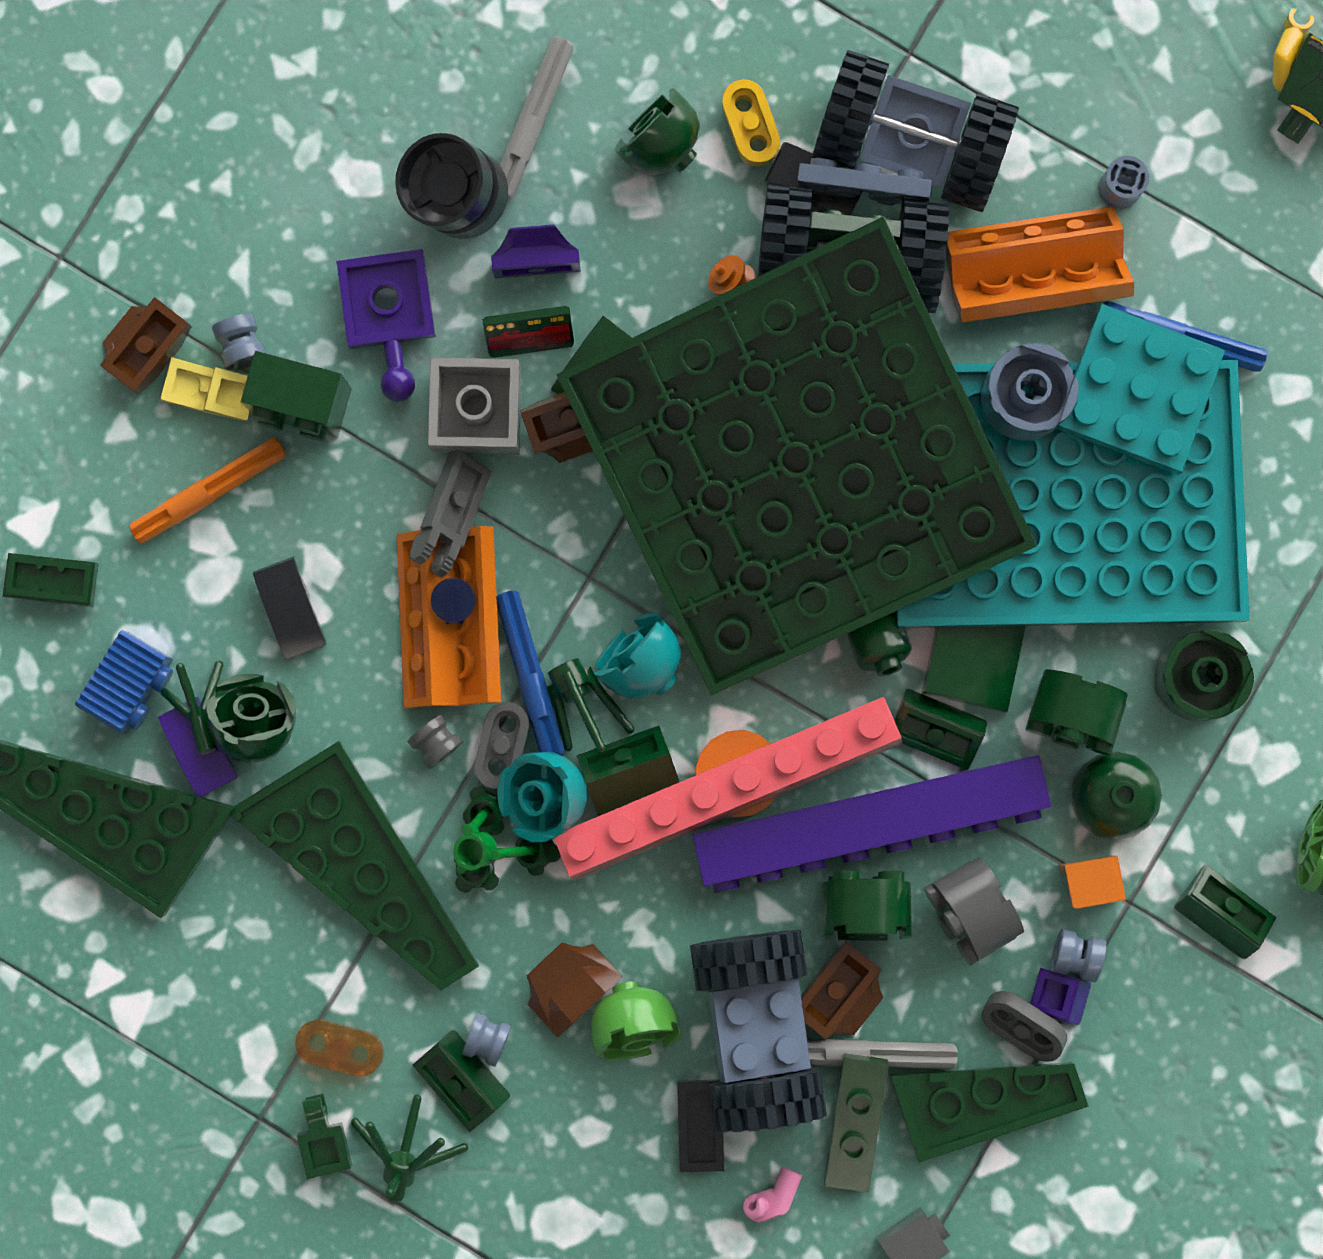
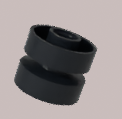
M434 133L422 137L406 150L397 168L395 178L396 193L403 209L416 221L447 236L458 239L477 237L487 232L497 223L506 207L508 184L500 164L486 152L456 135Z

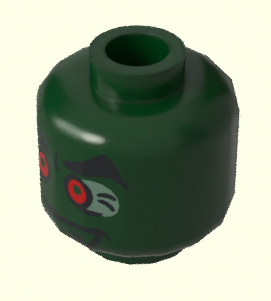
M896 613L888 614L848 633V640L857 665L864 671H876L878 676L891 675L903 668L901 662L910 655L912 650L906 629L897 625Z

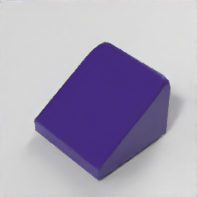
M1040 968L1030 1004L1051 1018L1079 1025L1082 1020L1091 983Z

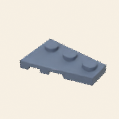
M812 158L810 164L800 163L797 180L799 188L812 189V191L848 198L860 197V192L863 191L868 192L869 198L877 201V203L890 206L895 205V203H902L903 199L931 201L932 180L924 179V173L920 171L901 169L898 170V175L880 173V167L869 164H855L854 170L836 168L837 162L822 158Z

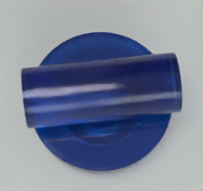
M449 578L441 581L434 588L431 595V606L434 613L440 619L446 621V624H463V620L470 616L475 607V595L469 584L462 579Z

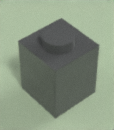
M921 1207L876 1236L889 1259H940L950 1252L943 1240L950 1236L935 1213L927 1218Z

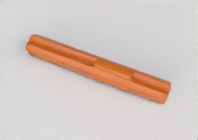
M270 438L203 480H199L177 493L157 508L130 523L129 529L138 543L142 544L173 525L186 520L214 503L216 499L284 459L286 452L277 438Z

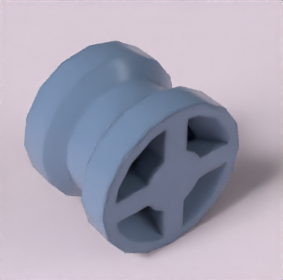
M478 1013L462 1055L470 1058L478 1055L485 1058L488 1065L496 1067L512 1025L504 1022L498 1025L489 1022L486 1015Z

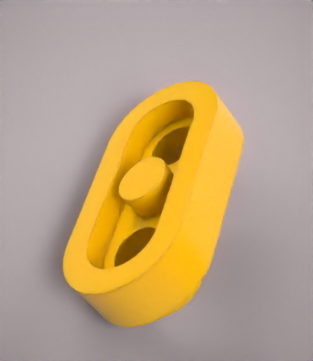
M742 79L731 83L724 91L722 110L738 155L745 163L751 166H765L776 158L780 147V136L764 91L757 83L751 80ZM739 100H747L752 107L748 111L743 112L738 110L735 104ZM759 139L765 143L766 148L763 151L757 152L752 150L750 143L753 140Z

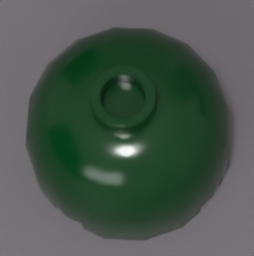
M672 88L669 90V100L662 94L628 128L634 134L628 144L620 139L614 150L628 165L639 173L657 176L666 174L673 168L681 172L697 155L692 149L699 138L700 132L697 114L688 101L677 90Z
M243 674L226 679L216 686L215 694L210 699L208 697L206 703V720L209 736L216 747L233 760L250 763L269 759L275 756L289 742L296 722L294 696L279 681H277V686L264 682L263 675Z
M1118 751L1112 752L1111 756L1097 755L1083 764L1074 777L1072 785V806L1075 815L1083 827L1099 837L1114 840L1134 837L1147 829L1159 813L1162 799L1159 779L1151 767L1135 755Z

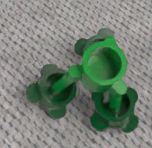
M476 786L471 790V803L463 812V820L466 823L462 827L464 836L456 841L453 849L456 875L458 877L455 884L458 890L464 893L470 892L472 888L483 887L487 891L494 890L499 883L494 867L496 860L516 857L518 862L523 867H526L531 875L539 876L543 874L544 867L550 862H557L560 859V852L553 840L530 842L519 837L515 847L497 848L496 842L491 835H498L504 829L502 822L504 817L499 810L498 798L488 793L487 789L483 786Z

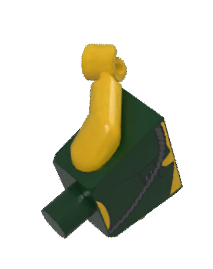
M1294 8L1289 12L1284 22V32L1273 54L1272 84L1279 92L1277 99L1291 107V110L1277 131L1299 144L1313 122L1323 128V41L1309 32L1314 23V17L1310 15L1305 25L1297 24L1293 18L1297 10Z

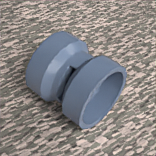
M1122 156L1115 159L1099 181V193L1103 201L1107 205L1118 209L1132 206L1137 202L1149 184L1147 166L1134 156Z
M253 314L232 316L212 326L215 339L222 344L224 350L221 357L226 370H238L251 366L255 351L266 353L263 343L256 338L255 332L258 327Z
M1061 929L1052 953L1051 971L1064 975L1069 972L1077 973L1082 980L1095 983L1103 967L1106 940L1095 937L1085 940L1079 938L1076 932Z

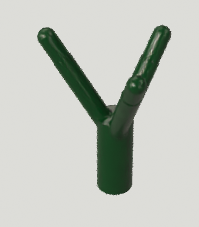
M217 661L214 665L200 708L185 666L182 663L176 665V671L188 706L167 688L161 690V695L190 721L199 755H207L216 751L215 744L208 732L206 703L208 697L210 699L215 694L224 666L222 661Z

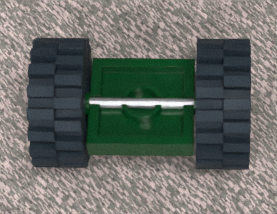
M768 184L757 277L883 216L858 217L829 210L822 213L812 212L810 222L812 189ZM903 199L899 221L889 220L885 216L884 218L928 313L934 314L938 308L944 277L949 226L948 203Z

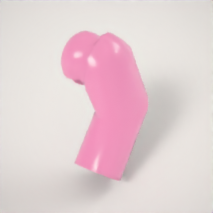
M782 1167L774 1188L746 1197L743 1203L745 1215L756 1222H765L785 1215L790 1209L803 1175Z

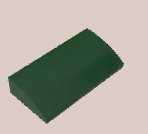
M1026 626L936 627L921 694L1008 712Z

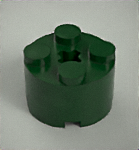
M1198 631L1178 638L1162 652L1155 668V692L1164 705L1181 718L1191 721L1213 720L1229 715L1246 702L1253 688L1254 672L1247 656V651L1237 639L1221 631ZM1206 667L1208 668L1206 676L1211 679V682L1201 685L1199 683L1200 677L1196 672L1198 669Z
M1051 669L1044 670L1037 687L1025 730L1045 737H1051V733H1053L1052 742L1072 749H1078L1080 743H1087L1086 749L1111 756L1126 707L1128 694L1121 689L1100 681L1094 684L1082 680L1083 676Z
M834 871L833 876H829L828 881L822 883V938H831L834 935V931H838V940L887 941L888 934H897V931H899V940L911 938V883L905 881V872L880 871L878 876L872 877V879H860L859 871Z

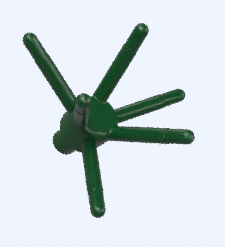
M418 1094L414 1095L400 1151L389 1153L372 1122H367L364 1126L357 1118L351 1120V1125L383 1161L385 1165L383 1179L388 1184L386 1196L394 1202L403 1200L405 1189L413 1184L416 1171L468 1150V1145L462 1143L437 1153L445 1145V1140L438 1138L417 1158L410 1154L422 1100Z

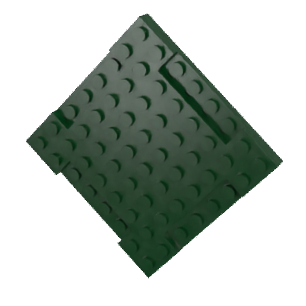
M884 216L556 374L711 696L1037 547Z

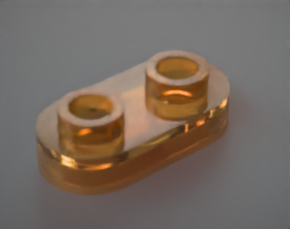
M314 1019L304 1024L296 1035L295 1046L299 1056L307 1063L361 1077L377 1070L384 1059V1046L380 1038L374 1033L326 1019ZM319 1034L324 1038L325 1047L323 1050L317 1051L311 1047L310 1038L312 1035ZM356 1046H363L367 1049L368 1058L365 1062H358L354 1059L353 1049Z

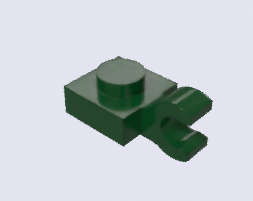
M323 1093L306 1097V1101L302 1103L309 1130L299 1132L297 1139L307 1179L351 1169L352 1161L343 1123L329 1125L327 1106Z

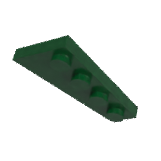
M1072 1062L890 1075L918 1162L1089 1107L1075 1064Z

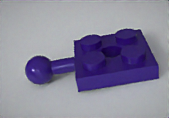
M423 249L336 261L349 349L384 345L387 371L381 378V390L385 397L391 401L401 402L407 400L415 390V379L412 373L404 368L401 342L436 337ZM390 288L398 293V302L390 310H381L374 304L375 295L381 289Z

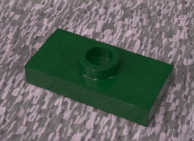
M8 553L3 597L93 607L99 564L88 561Z

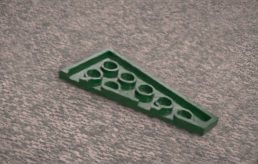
M0 740V809L159 918L166 916L236 808V806Z
M337 741L235 805L236 808L231 814L233 819L240 822L257 836L256 838L275 851L292 868L344 911L351 914L368 931L380 938L438 989L443 990L480 966L341 741Z

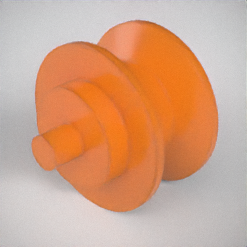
M735 255L726 256L712 268L708 278V286L714 294L721 295L756 278V273L752 267L745 265L740 257Z

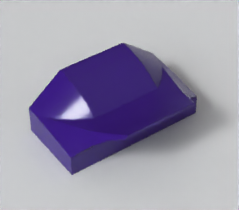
M555 225L510 228L500 248L491 256L492 271L495 279L581 272L579 249L569 243Z

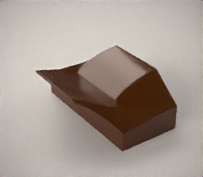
M155 297L148 306H131L102 342L106 358L100 366L138 395L157 379L170 362L171 357H174L180 350L192 326Z
M565 392L519 410L535 454L544 452L561 463L593 451Z
M845 941L801 994L804 1022L826 1040L833 1034L855 1035L884 998L878 982V976L882 969Z
M562 942L526 975L531 992L528 1006L558 1038L607 993L623 975L594 944L578 947Z

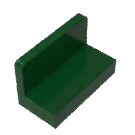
M659 725L606 744L604 752H599L595 748L576 755L598 816L680 782Z

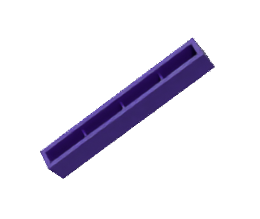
M1036 755L694 833L692 838L703 886L713 885L714 893L739 888L738 879L756 875L757 883L782 878L783 868L799 865L800 873L826 868L825 859L842 855L843 862L848 863L869 858L868 849L885 845L887 853L913 848L911 839L928 836L930 843H936L956 838L954 829L971 826L973 834L999 828L997 819L1014 816L1016 824L1042 818L1040 810L1052 806L1040 756Z

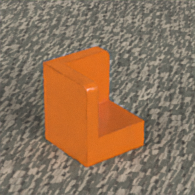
M1108 855L1059 864L1060 873L1066 875L1071 906L1073 908L1079 909L1126 900L1118 856Z

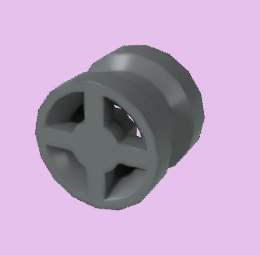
M442 715L432 719L407 741L412 749H419L424 755L423 762L428 769L439 764L463 743L458 735H453L446 728L447 721Z

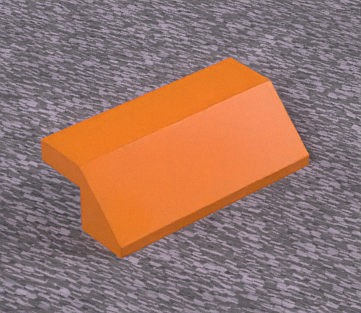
M1113 206L948 232L946 259L953 300L962 323L1134 296V280L1123 258L1124 228Z
M471 527L465 545L460 548L456 561L453 563L452 570L442 578L430 571L435 551L443 544L441 541L437 540L431 557L420 565L410 559L409 554L415 537L422 530L397 534L404 708L469 706L501 702L494 527Z

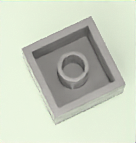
M430 358L428 446L432 453H449L461 450L465 454L520 455L521 413L519 410H521L522 367L519 359Z

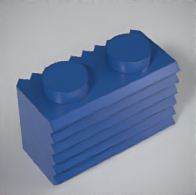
M121 630L113 644L109 647L108 652L104 655L103 660L99 663L89 683L76 700L75 706L119 733L127 734L130 728L137 730L143 724L150 711V708L145 704L154 690L160 693L172 677L173 670L169 668V665L173 659L130 632Z

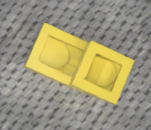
M171 357L160 401L247 422L250 411L240 401L248 376L217 367L212 369Z

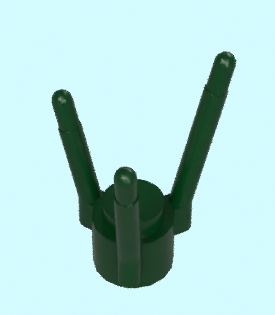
M576 658L553 668L547 673L552 682L547 688L554 702L560 734L566 751L572 750L573 745L562 697H564L566 703L575 702L597 750L604 752L606 749L601 734L583 698L590 693L587 685L592 688L626 732H634V726L598 682L591 666L584 669L580 659Z

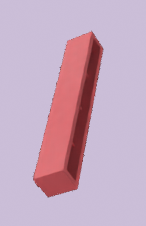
M882 697L574 826L567 832L555 837L554 840L569 877L578 880L902 744V738L886 700Z

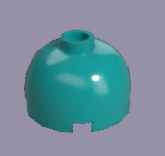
M648 612L634 620L638 628L626 636L623 630L620 631L605 647L595 664L600 671L594 672V675L612 692L629 699L646 698L655 692L658 695H662L677 680V676L674 673L681 659V648L678 638L670 625L657 612Z
M535 752L515 758L510 767L504 768L500 774L497 787L498 805L502 816H509L511 822L515 825L516 828L511 830L517 836L530 842H546L576 826L585 811L588 795L586 782L581 771L569 759L554 752Z

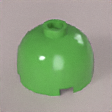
M630 981L614 986L612 988L613 994L602 999L594 1010L590 1028L594 1054L597 1058L602 1053L607 1061L644 1057L652 1054L650 1046L662 1041L664 1049H667L680 1041L682 1037L679 1019L672 1003L665 995L653 988L639 987L638 982Z

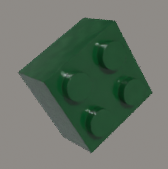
M255 351L240 402L251 412L250 417L258 420L257 424L281 431L284 424L290 425L300 431L299 435L324 442L326 435L338 438L352 388L341 373Z

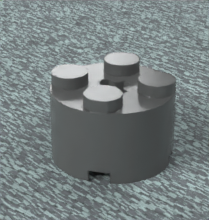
M979 857L965 863L924 888L929 901L936 911L941 909L943 914L937 916L941 928L950 940L955 937L959 938L960 941L956 943L957 947L970 966L1024 933L1022 922L1011 900L1006 901L999 889L1002 885L988 865Z

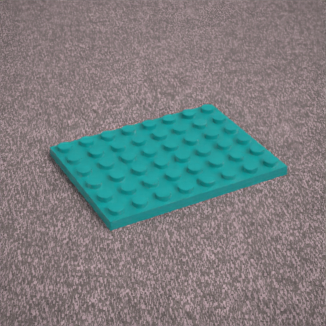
M1238 360L1221 361L1185 466L1179 475L1058 429H1054L1041 439L1029 441L1015 440L1004 436L985 420L981 405L982 384L987 373L995 363L953 364L1037 547L895 611L898 627L1247 622L1250 620ZM1079 362L1068 363L1074 374ZM1025 385L1022 389L1025 391V397L1032 400L1035 397L1031 394L1032 387Z

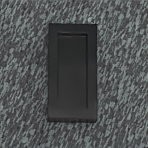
M720 1079L677 1081L680 1172L724 1171L723 1132L715 1131L709 1089L710 1083L718 1082Z

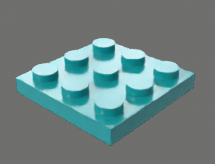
M1101 304L1097 310L1074 374L1078 381L1076 404L1068 417L1055 429L1179 475L1185 466L1225 350Z

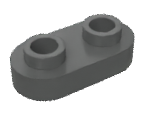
M512 702L498 703L486 715L475 759L474 771L477 779L488 788L497 789L500 775L494 776L489 770V765L494 759L503 760L507 768L511 766L515 758L524 753L530 721L525 710L518 704ZM506 716H511L516 721V727L510 733H504L500 729V721Z
M1007 991L995 992L989 996L983 1008L982 1019L985 1025L1032 1058L1049 1062L1061 1056L1067 1042V1033L1063 1026L1018 995Z

